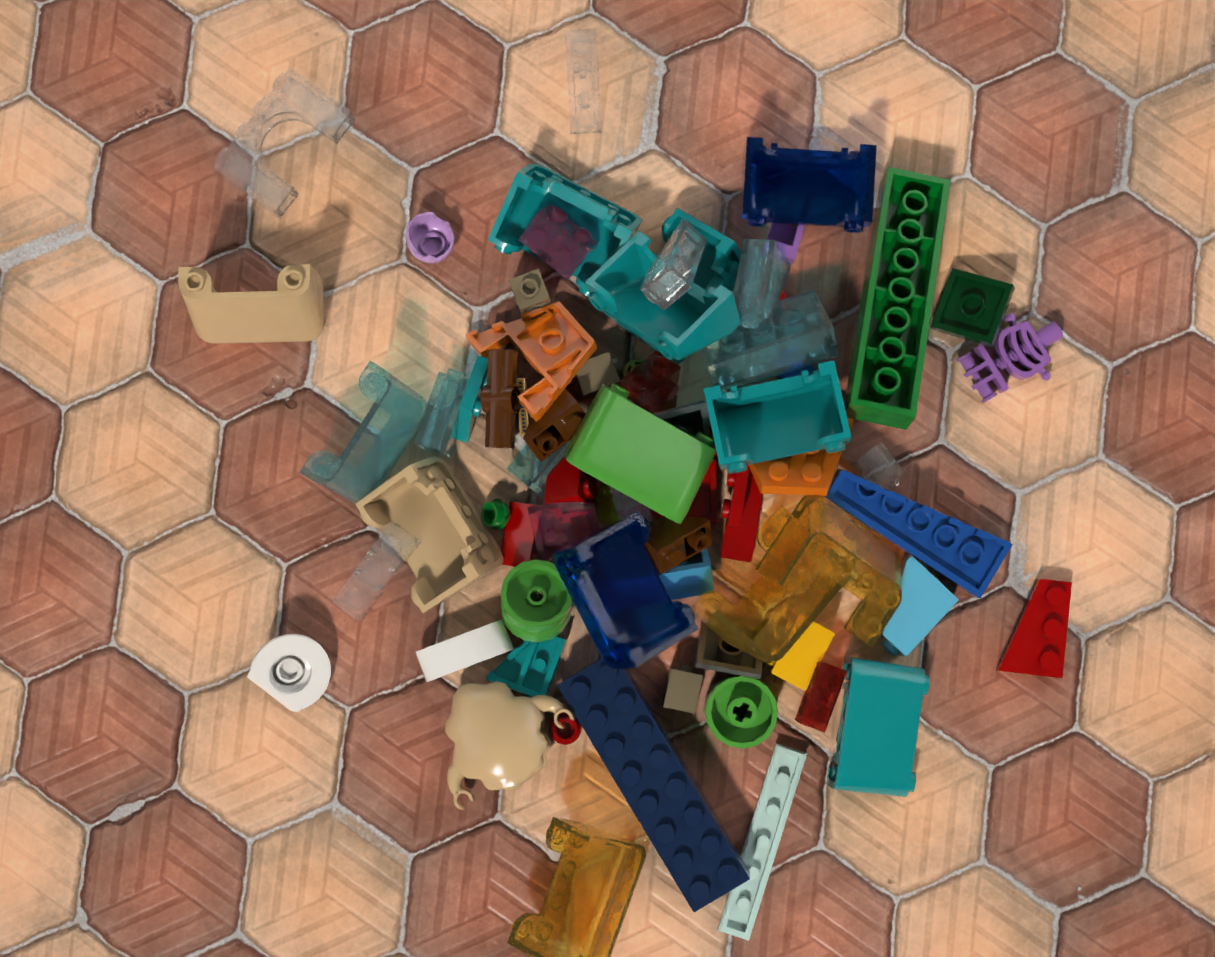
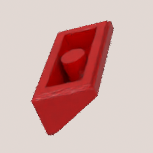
M510 501V519L504 529L500 551L503 556L502 565L516 567L520 563L531 561L541 506Z

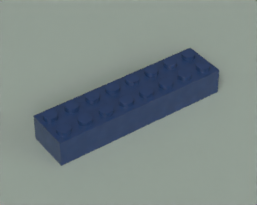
M616 649L560 682L557 686L692 911H698L750 880V871L747 865H745L741 855Z

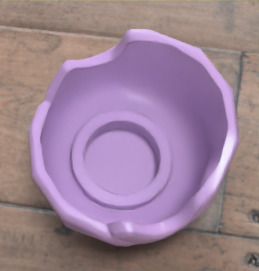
M433 212L417 214L408 223L406 230L408 249L420 261L429 264L444 261L453 252L455 236L448 221L438 218Z

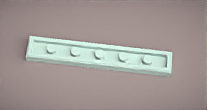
M775 743L741 852V858L750 871V880L729 891L717 928L718 931L748 941L750 939L807 756L806 752Z

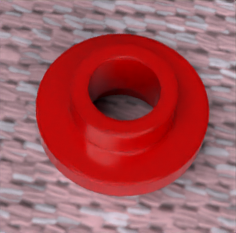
M565 712L560 715L561 723L568 722L572 727L571 732L568 734L560 732L559 727L554 723L553 717L549 725V732L554 741L559 744L568 745L579 738L581 724L576 716L575 721H573Z

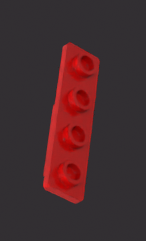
M747 465L746 471L728 474L726 486H731L730 498H724L721 518H726L720 556L743 562H751L753 558L763 493H760L751 469Z

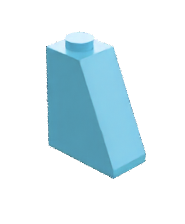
M912 555L905 556L901 561L877 633L883 639L880 644L893 656L898 653L901 656L907 657L959 601L954 594Z

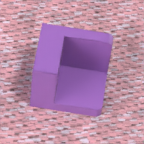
M773 221L769 229L762 258L792 266L805 224L799 223L797 227Z

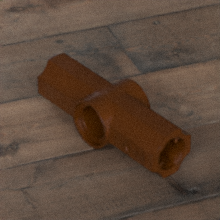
M488 350L487 385L483 387L481 392V407L483 412L486 413L485 447L515 448L516 414L521 409V404L517 397L521 394V390L517 385L518 351Z

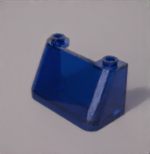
M747 137L742 161L741 218L747 220V225L753 227H764L767 223L844 227L845 232H863V228L870 226L873 222L877 145L860 144L859 151H851L848 154V148L843 147L840 152L778 148V143H771L770 148H767V146L763 145V138Z
M640 511L633 512L565 546L553 554L554 565L602 659L610 668L615 670L637 668L699 629L695 622V614L692 608L680 601H672L643 545L649 541L651 527Z

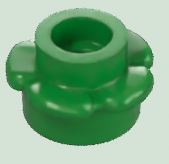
M499 498L486 502L482 508L483 523L494 530L503 529L510 519L509 507L506 503H502V500Z

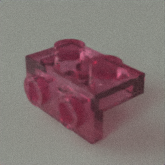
M552 205L544 207L537 213L519 239V241L567 280L573 276L588 254L598 245L588 230L583 227H577L568 219V215L562 209Z

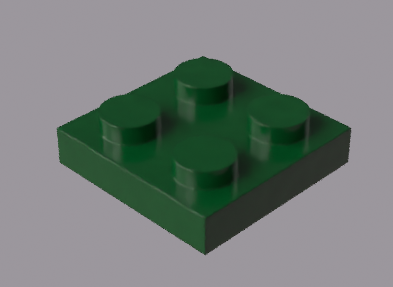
M952 268L931 324L932 330L994 347L1015 290L1014 285Z

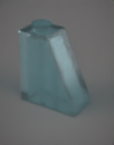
M743 240L733 293L741 326L757 328L759 325H770L791 267L775 240Z
M448 369L447 374L438 372L414 443L421 449L452 457L457 436L459 406L469 381L465 379L467 374L453 369Z

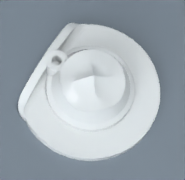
M286 634L273 638L258 650L251 662L247 677L292 712H298L315 703L323 695L330 681L331 664L327 653L317 641L305 635Z

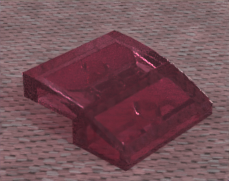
M559 502L527 507L540 560L558 563L573 559L574 566L606 559L594 503Z

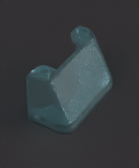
M372 361L368 362L361 373L359 388L367 398L374 401V404L339 458L327 451H317L307 459L299 472L354 504L385 483L428 412V405L420 394Z

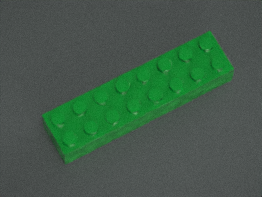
M888 167L879 184L844 402L847 418L907 430L916 418L951 181L949 179Z

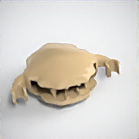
M495 681L488 684L469 682L459 686L453 695L451 713L445 722V732L455 744L453 760L447 772V782L454 796L455 806L461 810L466 809L465 805L461 802V795L463 793L468 795L472 802L476 800V795L472 790L463 789L462 780L464 777L481 780L488 790L504 789L513 791L521 787L547 765V753L551 742L549 737L543 732L544 712H553L555 714V725L562 729L565 726L560 721V715L565 712L575 721L574 712L566 709L562 703L551 696L515 697L511 689L503 682Z

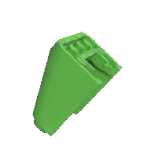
M615 383L611 387L602 384L564 451L566 460L583 472L666 518L681 524L716 454V447L713 446L714 439L700 431L697 432L696 436L690 433L687 434L634 404L627 398L630 392Z

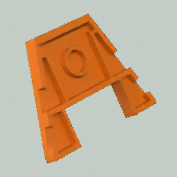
M560 301L521 314L522 318L506 324L500 321L491 324V329L480 333L474 330L466 334L470 345L484 358L488 357V350L500 349L507 343L512 342L543 378L517 396L520 404L535 422L541 419L597 349L595 340Z
M847 418L851 430L854 419ZM826 449L751 464L749 467L760 493L827 496L843 450L826 453Z

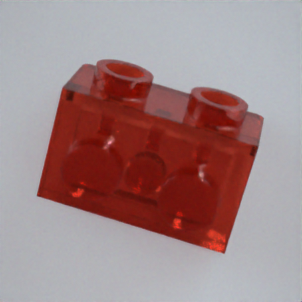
M656 350L617 385L630 392L627 398L634 404L653 414L658 411L659 406L665 400L669 402L677 394L681 367Z
M818 661L795 721L825 733L847 671Z

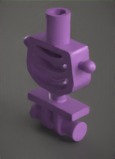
M1009 313L1006 316V321L1010 327L998 333L994 344L997 356L995 359H991L983 344L973 349L981 363L977 366L971 356V351L957 359V362H960L966 371L964 376L967 378L972 375L976 384L971 387L973 390L977 389L983 399L981 400L982 403L997 395L988 384L990 380L995 385L999 394L1009 389L1000 373L1001 370H1005L1009 375L1018 380L1028 379L1037 372L1045 381L1051 378V373L1043 367L1051 361V357L1045 348L1063 338V332L1056 322L1052 321L1035 332L1028 321L1017 324L1015 321L1016 316L1013 313ZM1005 336H1006L1007 346H1008V349H1009V351H1007V352H1005V349H1004V338H1005ZM1017 362L1018 365L1021 368L1027 370V372L1017 369L1013 364ZM982 368L988 374V377L984 379L978 373Z

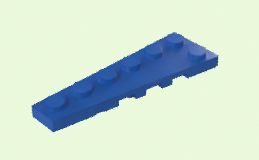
M837 469L827 496H821L977 598L982 597L1013 545L1006 540L967 525L953 517L944 515L928 506L889 491L843 469Z

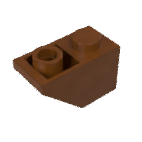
M564 389L540 420L535 422L532 417L530 418L523 440L539 461L542 462L572 439L586 413L574 397Z
M660 516L634 531L638 555L660 575L712 545L710 520L706 517H685L682 523L679 524L665 516Z

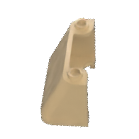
M293 264L283 268L278 275L277 291L217 292L213 287L212 277L200 267H178L179 288L195 332L199 338L207 343L309 342L317 339L323 332V278L310 264Z
M437 456L410 464L355 504L360 511L362 520L367 525L375 528L386 527L418 580L411 585V599L420 608L422 613L436 607L503 563V556L499 546L449 466Z

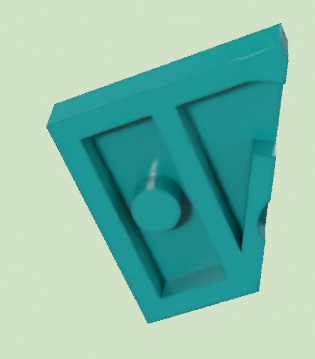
M477 356L459 406L456 440L469 443L475 419L481 415V392L483 387L487 385L488 358Z
M556 636L551 640L538 643L524 641L506 656L507 658L492 670L486 679L492 682H503L509 688L532 697L548 695L567 640Z

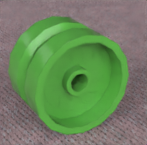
M542 560L522 562L510 570L502 584L501 613L504 624L512 634L524 641L538 643L551 640L563 632L570 621L573 598L571 582L565 572L553 563Z
M740 675L726 676L713 684L706 695L703 709L706 724L716 738L728 746L742 749L757 746L767 739L776 726L778 716L776 699L770 689L755 678ZM743 704L745 706V713L742 716H737L733 709L735 706L740 707Z

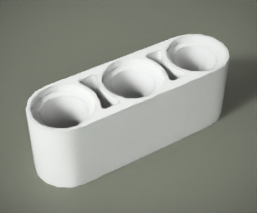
M501 619L416 651V655L425 680L429 682L511 651L514 647L504 621Z

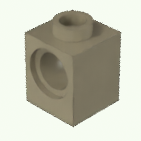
M539 269L509 280L521 314L551 304Z
M609 352L588 359L576 374L584 398L596 395L602 384L611 387L615 383L620 386L619 377L623 376V370L618 358L612 359Z
M678 663L677 669L670 667L662 704L663 707L696 713L703 678L702 674L696 673L697 667Z

